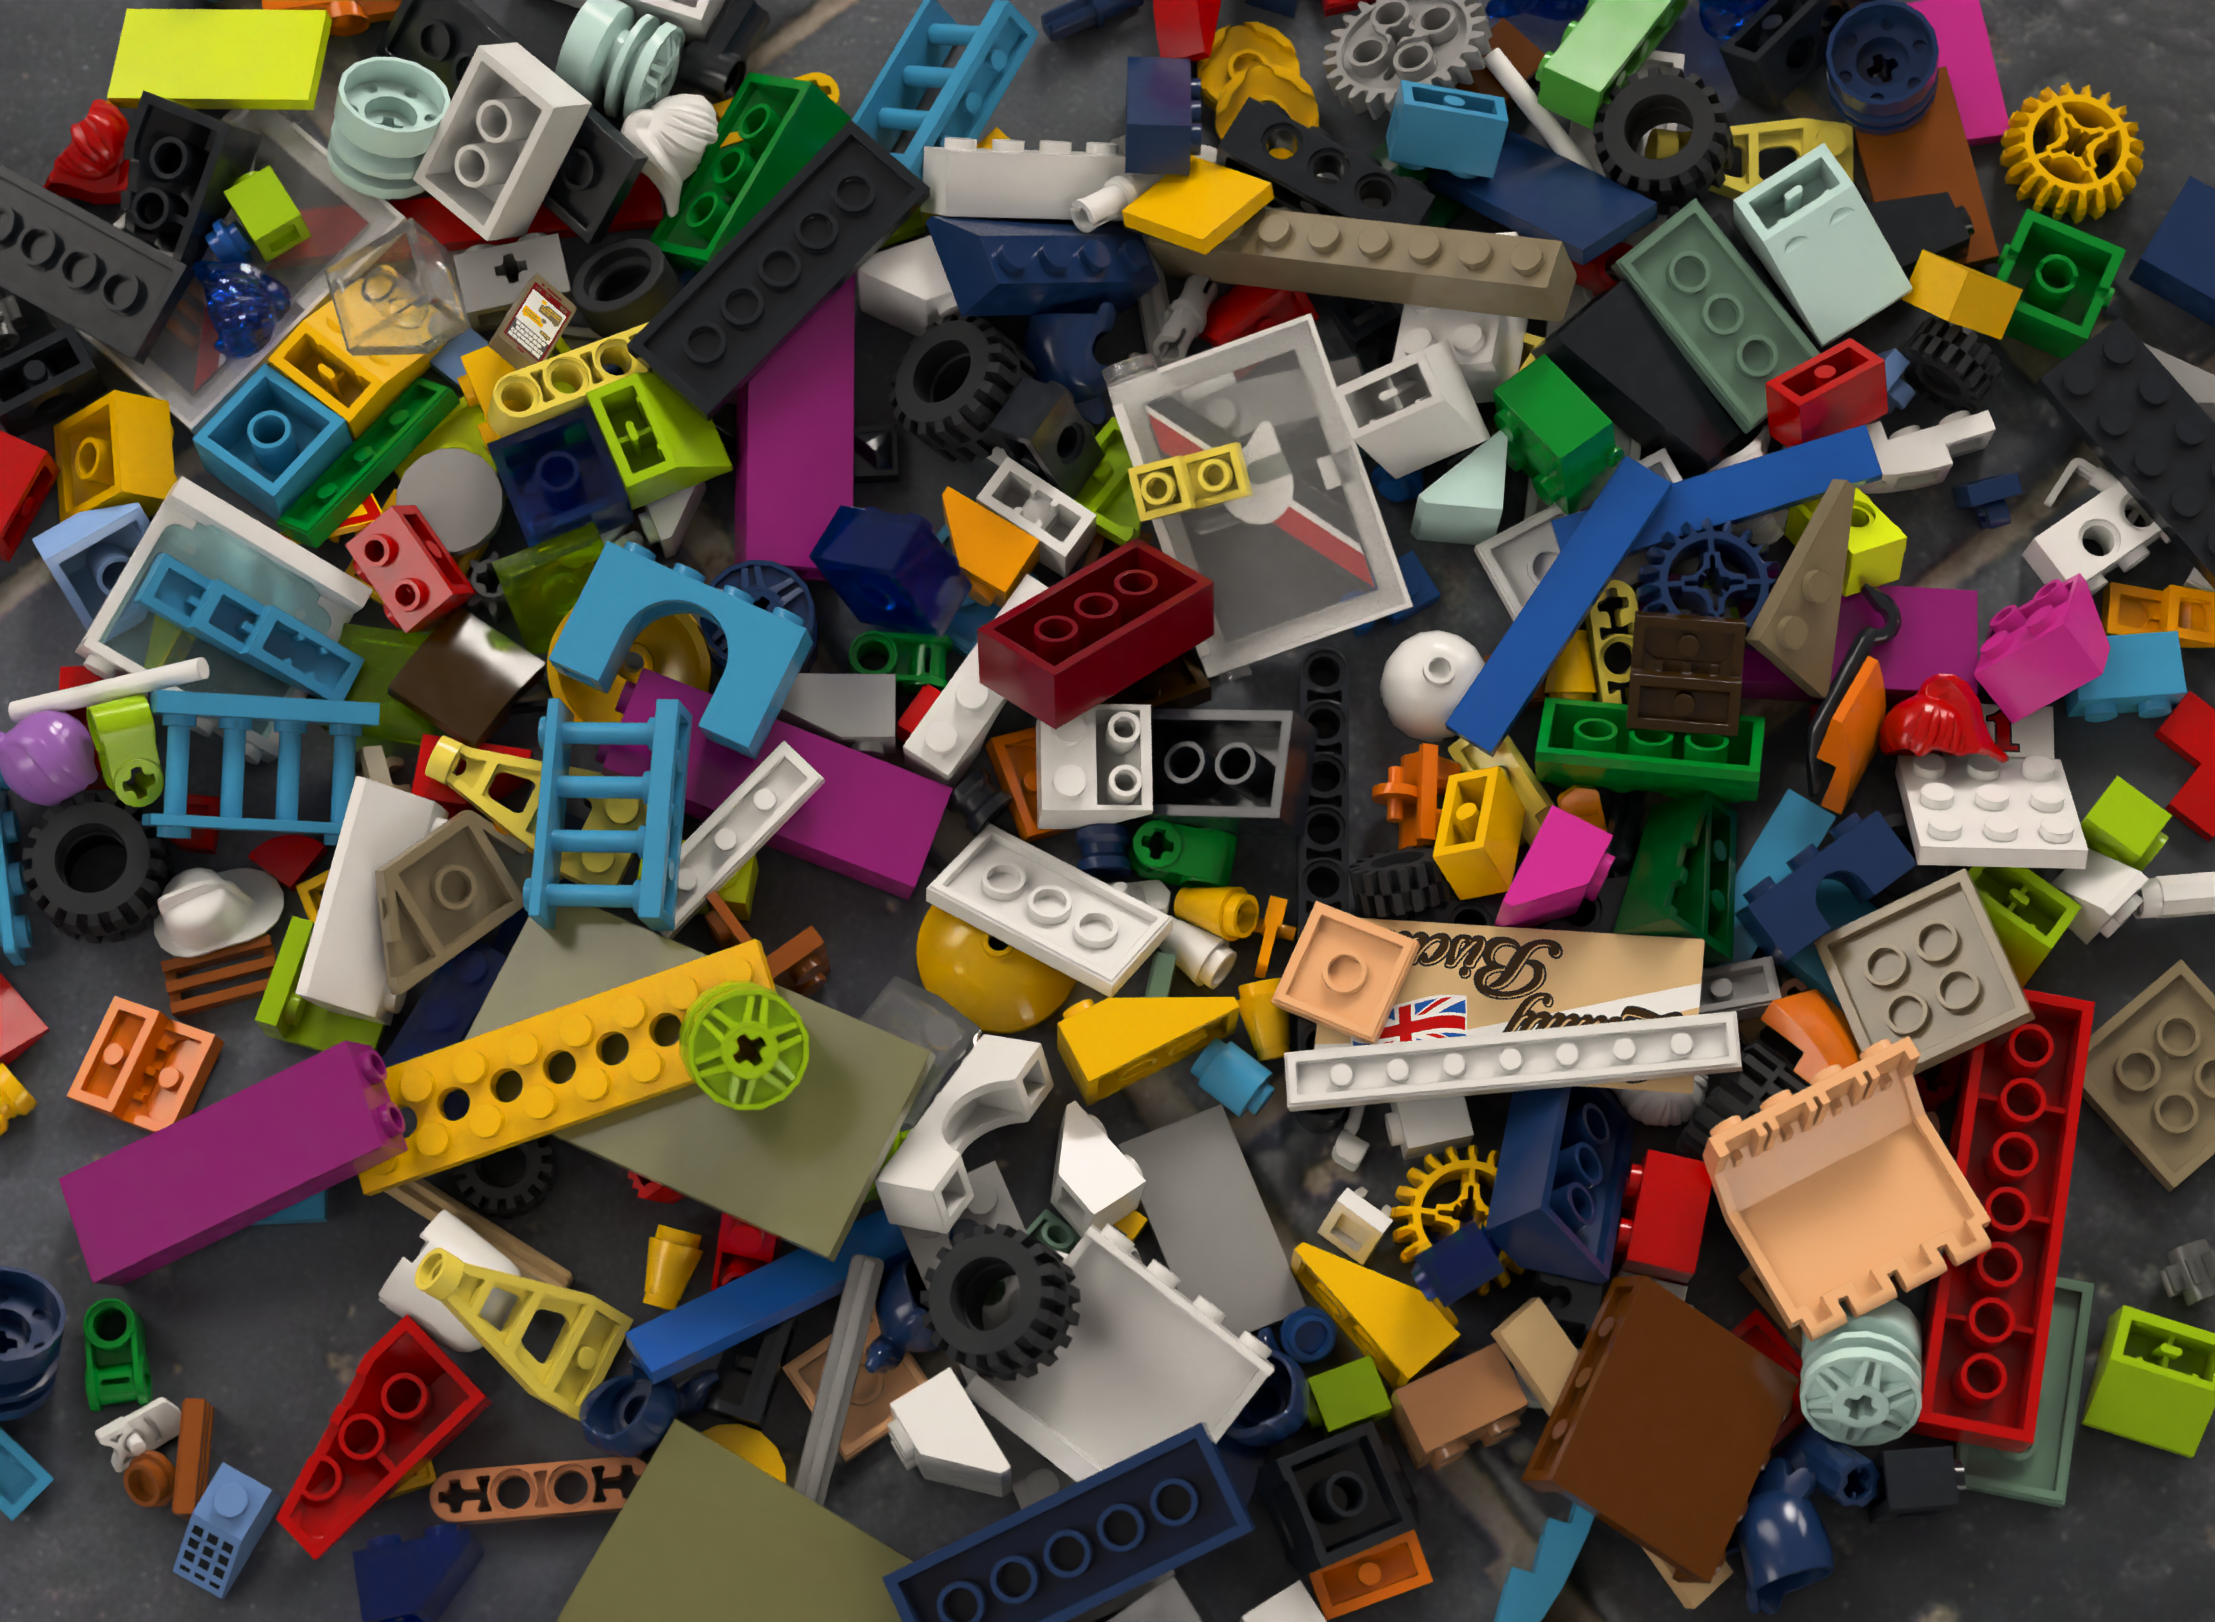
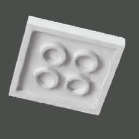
M1928 753L1920 758L1906 755L1897 756L1895 776L1918 865L2086 868L2089 850L2061 759L2053 760L2044 756L2033 755L2026 758H2009L2008 762L2000 763L1988 755L1980 754L1971 757H1947L1934 753Z

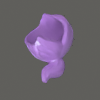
M56 710L39 711L24 718L9 732L4 734L0 731L1 774L9 788L23 799L43 806L62 805L61 801L85 790L89 784L97 780L99 773L94 764V747L90 733L80 720L70 714Z

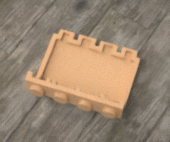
M1909 1036L1894 1044H1891L1889 1039L1881 1040L1865 1049L1859 1055L1861 1060L1843 1070L1839 1064L1832 1065L1812 1077L1809 1081L1810 1087L1792 1095L1790 1090L1781 1091L1760 1105L1761 1112L1743 1121L1739 1115L1732 1116L1717 1124L1709 1132L1711 1137L1707 1140L1702 1156L1725 1222L1788 1328L1791 1329L1800 1325L1811 1342L1848 1323L1845 1312L1839 1303L1844 1301L1852 1315L1858 1318L1897 1298V1291L1889 1277L1894 1275L1901 1288L1908 1292L1947 1272V1266L1939 1251L1944 1250L1950 1262L1954 1266H1958L1992 1248L1990 1239L1984 1231V1228L1989 1225L1991 1219L1925 1114L1913 1077V1071L1921 1055Z

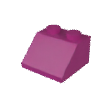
M1552 805L1502 901L1494 926L1530 928L1576 914L1584 898L1594 902L1615 859L1614 856L1606 853L1613 835Z

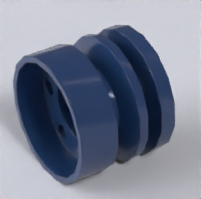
M1876 0L1859 4L1840 18L1829 36L1826 50L1827 88L1831 106L1844 123L1861 133L1885 136L1904 132L1924 118L1935 101L1939 73L1937 38L1934 28L1925 16L1904 2ZM1882 72L1885 78H1891V80L1883 83L1882 79L1879 76L1874 77V74Z
M747 560L727 567L711 581L709 586L723 591L725 585H730L748 593L755 599L753 605L770 613L773 612L775 607H780L801 617L805 621L803 627L807 628L813 644L799 673L810 672L818 656L819 632L815 606L808 586L792 569L774 561ZM700 617V625L711 654L713 671L721 679L728 659V645L725 633L711 621Z
M0 1266V1421L19 1419L41 1408L53 1393L67 1314L60 1293L47 1279L27 1269Z

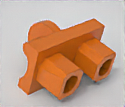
M1422 743L1419 745V751L1401 756V766H1391L1388 768V783H1381L1372 787V801L1387 806L1386 820L1391 823H1399L1398 850H1403L1406 846H1416V848H1419L1423 845H1435L1442 809H1437V794L1445 795L1449 776L1461 773V764L1459 762L1438 756V745Z

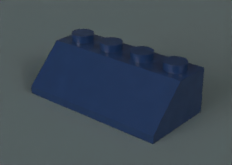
M931 216L926 221L961 316L1038 315L1053 313L1095 314L1104 301L1113 303L1116 313H1123L1160 282L1142 235L1110 222L1096 227L1095 230L1089 233H1083L1076 227L1072 219Z
M1571 1086L1515 1091L1512 1093L1485 1232L1489 1235L1493 1244L1502 1249L1521 1268L1596 1284L1609 1280L1636 1121L1606 1088Z

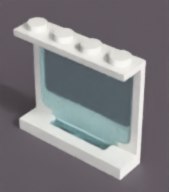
M182 476L172 485L75 653L86 658L83 664L84 667L104 679L203 657L209 665L210 672L207 679L161 690L306 699L308 693L223 652L134 603L133 600L157 555L167 553L211 580L220 579L265 606L274 605L337 643L352 616L364 607L373 589ZM143 693L148 702V693ZM197 718L196 727H190L191 730L206 737H210L212 732L223 737L224 733L223 729H218V719ZM252 721V730L246 731L245 761L258 765L260 760L269 763L277 759L279 733L274 732V722Z

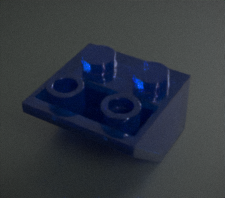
M458 1523L428 1527L424 1529L425 1538L402 1542L400 1534L368 1539L366 1541L367 1549L352 1552L362 1622H437L484 1556L482 1543L469 1529L460 1531Z

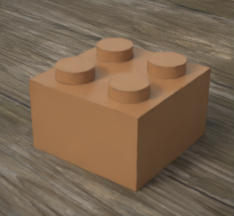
M1496 1342L1394 1390L1390 1399L1392 1409L1389 1415L1416 1470L1430 1464L1435 1472L1464 1458L1463 1452L1469 1449L1468 1445L1480 1439L1484 1447H1489L1515 1433L1514 1428L1521 1424L1519 1419L1529 1403L1503 1350Z

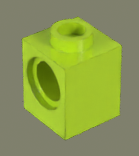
M270 165L260 171H251L242 175L231 188L224 191L233 211L266 263L312 237L303 217Z
M1371 1354L1307 1378L1309 1384V1417L1307 1423L1311 1430L1320 1427L1324 1439L1371 1420L1377 1421L1388 1417L1392 1409Z

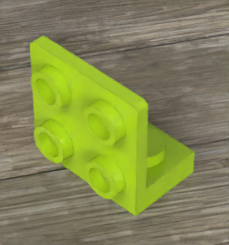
M292 916L255 1018L256 1023L268 1037L319 1052L345 1040L370 1045L377 1052L386 1025L326 1011L295 994L315 923Z

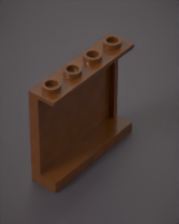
M1646 1275L1614 1277L1521 1481L1538 1492L1560 1493L1673 1566L1676 1570L1672 1579L1678 1583L1710 1584L1713 1576L1719 1572L1724 1564L1727 1544L1736 1524L1742 1520L1748 1509V1496L1758 1474L1765 1468L1770 1459V1446L1780 1423L1786 1419L1793 1405L1792 1396L1800 1379Z

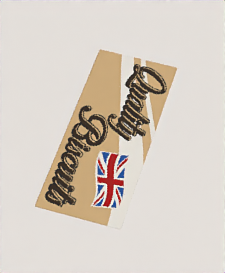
M1361 918L1414 939L1420 944L1418 953L1377 1044L1699 1015L1705 944L1703 939ZM1317 1024L1314 1050L1369 1045ZM1694 1076L1582 1086L1691 1094L1693 1093Z

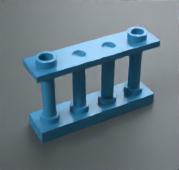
M923 0L852 121L889 153L903 130L917 131L904 154H890L922 181L924 146L944 147L945 137L978 139L1038 37L1039 32L1009 0H994L980 26L959 25L936 0ZM953 46H967L955 68L941 67ZM928 88L942 89L929 111L915 110Z
M172 690L148 692V704L152 715H161L162 726H168L164 814H143L142 826L157 827V837L191 839V828L324 835L325 846H337L355 780L356 737H362V727L368 728L379 725L380 703ZM197 718L218 719V729L224 730L220 817L186 815L190 727H196ZM252 721L274 722V732L279 733L275 820L242 818L246 731L252 730ZM308 724L329 725V735L334 736L330 822L298 821L302 734H307Z
M548 698L547 716H542L538 725V741L540 748L543 750L532 877L527 878L523 886L524 909L528 912V916L543 929H555L557 907L633 908L634 912L638 913V918L652 931H674L692 727V714L679 699H657L655 717H650L647 723L574 722V713L559 698ZM572 744L647 745L648 749L652 751L651 770L645 771L643 777L569 776ZM567 798L643 799L644 804L647 805L646 825H640L638 831L564 830ZM562 852L638 853L639 858L643 859L641 880H635L633 885L559 884Z

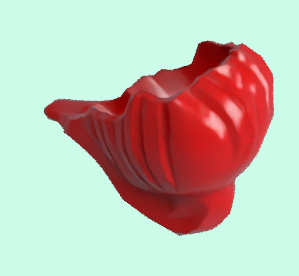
M96 99L91 104L86 118L79 123L71 125L72 141L62 154L54 160L53 171L47 177L46 183L42 186L43 188L58 196L79 199L96 205L118 204L121 202V192L127 191L129 160L124 159L125 139L130 127L127 119L117 106L107 100Z
M1939 673L1927 678L1921 684L1916 695L1901 701L1885 716L1879 732V745L1882 753L1886 756H1895L1898 753L1919 758L1926 756L1928 753H1945L1949 756L1956 755L1958 757L1967 754L1988 755L2000 763L2009 761L2007 754L1994 743L1988 732L1979 698L1968 682L1955 674Z

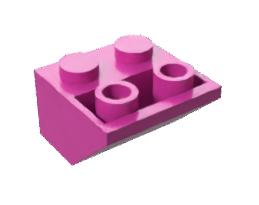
M2078 573L2064 582H2061L2060 579L2053 580L2044 585L2034 595L2033 600L2019 608L2016 605H2009L1999 611L1989 622L1990 628L1985 643L1980 648L1981 654L1974 676L2010 722L2014 724L2102 675L2109 655L2110 645L2084 577Z

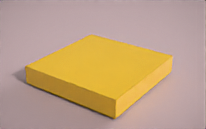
M1190 155L1189 175L1166 174L1124 208L1122 215L1126 227L1206 255L1273 200L1274 195L1271 182Z

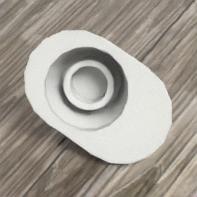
M205 868L185 870L172 878L166 885L162 896L157 899L160 915L154 919V935L162 949L173 956L182 958L198 957L216 950L245 943L266 934L279 921L284 910V893L277 880L261 870L239 868L219 873Z

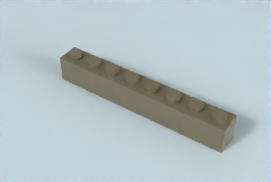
M1264 208L1206 255L1151 235L1147 242L1165 274L1169 277L1188 279L1192 275L1200 274L1209 277L1208 281L1554 322H1563L1577 278L1576 271L1562 241Z

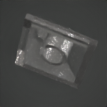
M897 976L891 979L859 1019L926 1048L936 1056L904 1120V1123L910 1128L916 1126L933 1103L936 1095L942 1091L960 1067L963 1059L968 1056L982 1037L979 1026L938 995Z

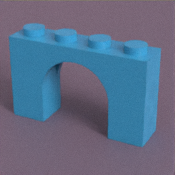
M607 541L549 657L552 665L558 673L608 694L634 640L648 625L660 618L674 614H692L703 617L717 625L725 633L728 645V659L723 676L698 726L706 739L756 760L813 644L807 628L803 627L805 621L798 615L780 607H775L772 613L753 605L755 599L751 595L736 587L725 585L723 591L704 583L706 579L704 575L686 565L676 563L673 569L654 561L656 555L636 543L627 541L623 548Z

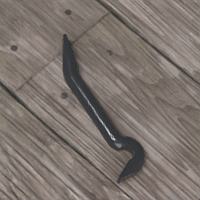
M1867 583L1861 586L1860 591L1875 612L1882 615L1884 626L1881 629L1868 626L1855 636L1830 684L1829 693L1826 698H1823L1808 727L1806 735V769L1809 797H1814L1818 792L1824 761L1816 757L1833 715L1867 656L1871 655L1874 647L1890 642L1901 628L1902 617L1895 601L1887 594Z

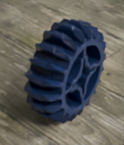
M1709 517L1702 522V532L1697 533L1686 521L1681 526V531L1684 535L1682 539L1668 531L1664 533L1661 537L1663 541L1661 548L1650 547L1645 557L1649 565L1641 566L1637 578L1644 585L1638 587L1636 600L1647 604L1642 611L1682 614L1678 609H1686L1697 616L1723 617L1725 609L1739 607L1741 602L1753 601L1752 611L1743 618L1747 621V636L1777 581L1773 578L1778 575L1781 569L1779 561L1763 562L1770 550L1768 543L1760 544L1755 548L1750 546L1749 544L1753 537L1751 529L1745 530L1740 538L1732 535L1733 523L1731 520L1723 524L1720 532L1714 531ZM1699 557L1700 563L1695 574L1681 576L1680 581H1668V574L1677 565L1691 558ZM1721 560L1732 564L1742 574L1728 571ZM1707 576L1708 585L1711 586L1712 593L1719 595L1714 608L1713 598H1710L1708 589L1702 588ZM1745 640V648L1751 651H1756V649Z

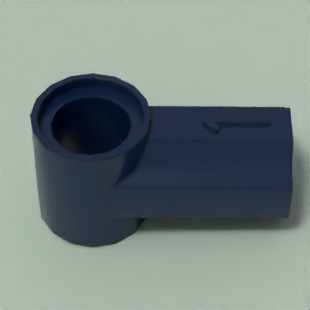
M1811 1424L1774 1454L1775 1458L1789 1460L1792 1464L1793 1473L1802 1467L1812 1469L1816 1474V1488L1844 1507L1851 1504L1864 1507L1877 1495L1876 1485L1881 1474L1874 1463L1850 1448L1847 1444L1829 1439L1815 1430Z

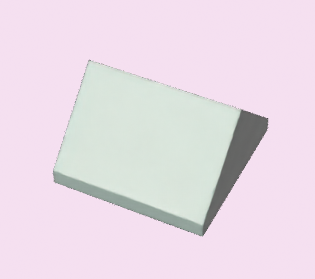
M1501 430L1418 495L1410 533L1417 540L1478 545L1496 535L1503 511L1508 442L1507 436Z

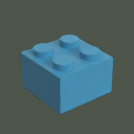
M265 363L192 438L204 470L275 521L353 443L345 419Z

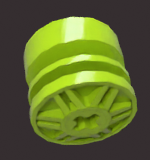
M726 981L705 990L688 1007L679 1029V1054L689 1076L715 1102L736 1110H761L784 1100L801 1082L809 1062V1035L800 1014L772 989L751 981ZM743 1034L751 1040L760 1038V1041L754 1045L757 1056L750 1061L742 1055L736 1058L733 1057L739 1050L736 1040Z

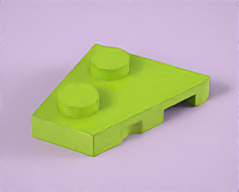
M1112 416L1095 437L1105 456L1074 500L1097 515V533L1119 546H1123L1131 540L1139 538L1142 522L1139 519L1127 470L1132 468L1133 465L1117 419Z

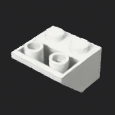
M1447 338L1331 389L1352 439L1395 479L1491 438Z
M1098 704L1056 730L1037 719V829H1079L1094 824H1115L1152 814L1151 705Z

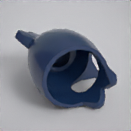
M1108 301L1102 302L1094 315L1053 313L1029 316L1023 333L1022 350L1029 356L1028 360L1034 364L1036 373L1032 378L1046 384L1048 381H1055L1066 387L1075 398L1073 403L1082 418L1094 425H1102L1106 420V408L1101 398L1102 394L1109 384L1123 378L1129 372L1128 368L1099 364L1094 358L1098 340L1105 334H1109L1115 326L1117 315L1113 303Z
M1775 1458L1770 1461L1766 1470L1764 1471L1763 1469L1758 1474L1748 1496V1509L1742 1520L1736 1524L1725 1549L1726 1555L1741 1552L1746 1572V1604L1749 1612L1755 1614L1760 1609L1766 1614H1775L1781 1609L1785 1594L1815 1584L1831 1575L1834 1571V1555L1828 1533L1820 1514L1810 1501V1497L1816 1488V1474L1812 1469L1803 1467L1793 1473L1790 1461L1781 1458Z

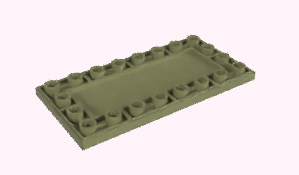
M557 907L555 929H543L532 918L528 917L464 1041L708 955L596 907ZM774 984L777 994L800 1014L809 1035V1062L801 1082L784 1100L761 1110H736L715 1102L695 1083L549 1134L834 1262L936 1056L926 1048ZM665 1016L657 1023L655 1039L660 1046L668 1047L679 1040L681 1022L677 1016ZM623 1034L611 1035L602 1046V1057L608 1065L621 1063L629 1052V1044ZM569 1052L557 1054L551 1060L549 1075L556 1084L565 1083L574 1075L576 1063L573 1056ZM508 1071L498 1079L496 1092L501 1101L510 1102L520 1095L523 1082L519 1073ZM456 1089L453 1091L466 1098H469L468 1094L463 1089Z
M674 1419L556 1621L902 1622L882 1577L914 1562V1560L679 1419Z

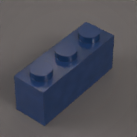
M1128 57L1125 173L1189 175L1190 155H1201V78H1191V59Z

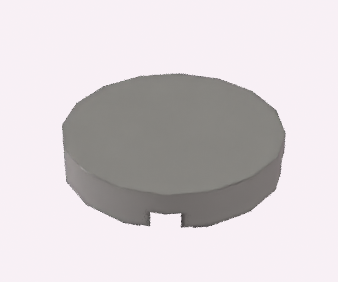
M444 448L421 456L405 471L397 488L396 505H416L451 556H463L481 549L496 535L502 522L501 517L504 513L506 494L496 471L481 456L462 448Z

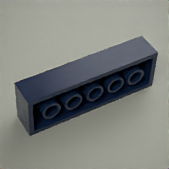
M1201 1422L883 1576L882 1579L902 1622H1065L1255 1530L1256 1527L1206 1422Z

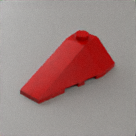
M408 1314L363 1356L355 1371L356 1375L341 1403L337 1404L329 1419L330 1423L312 1456L305 1463L276 1517V1520L315 1561L320 1559L449 1445L493 1402Z

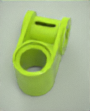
M144 694L128 696L87 707L88 726L98 753L102 777L106 785L126 805L145 807L153 803L161 795L164 787V776L155 742L156 730L154 720ZM138 767L141 771L135 774V783L127 785L125 781L131 779V769Z

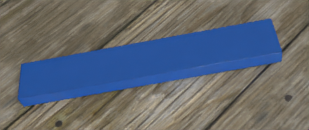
M1866 424L1672 483V490L1627 557L1646 552L1650 547H1661L1663 543L1661 537L1667 531L1682 539L1684 535L1681 531V526L1686 521L1699 533L1703 530L1702 522L1709 517L1715 531L1721 529L1723 524L1729 520L1735 525L1820 499L1824 496L1832 479L1848 480L1854 487L1882 480L1883 474ZM1589 509L1551 521L1560 552Z
M1625 455L1445 723L1447 730L1489 756H1494L1672 490V482Z
M883 1208L853 1223L834 1262L800 1248L626 1332L627 1346L654 1385L843 1293L850 1261L854 1254H865L884 1261L883 1273L894 1268L902 1261L913 1257L899 1225L888 1222ZM953 1227L951 1228L949 1234L950 1240L954 1237Z

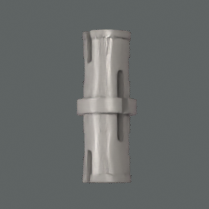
M1200 274L1190 276L1185 282L1184 289L1179 298L1173 301L1172 305L1170 304L1165 311V325L1153 343V350L1157 357L1162 353L1165 345L1168 346L1161 361L1171 364L1184 359L1192 340L1204 331L1207 325L1206 313L1218 293L1214 282L1209 285L1206 293H1203L1209 277Z

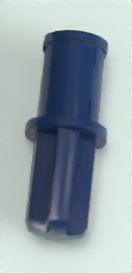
M1072 0L1043 13L1041 25L1049 40L1056 42L1090 26L1099 29L1104 26L1106 19L1133 7H1139L1144 4V0Z

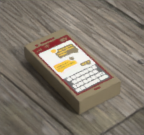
M536 273L525 284L488 343V346L516 370L544 361L550 355L578 307Z

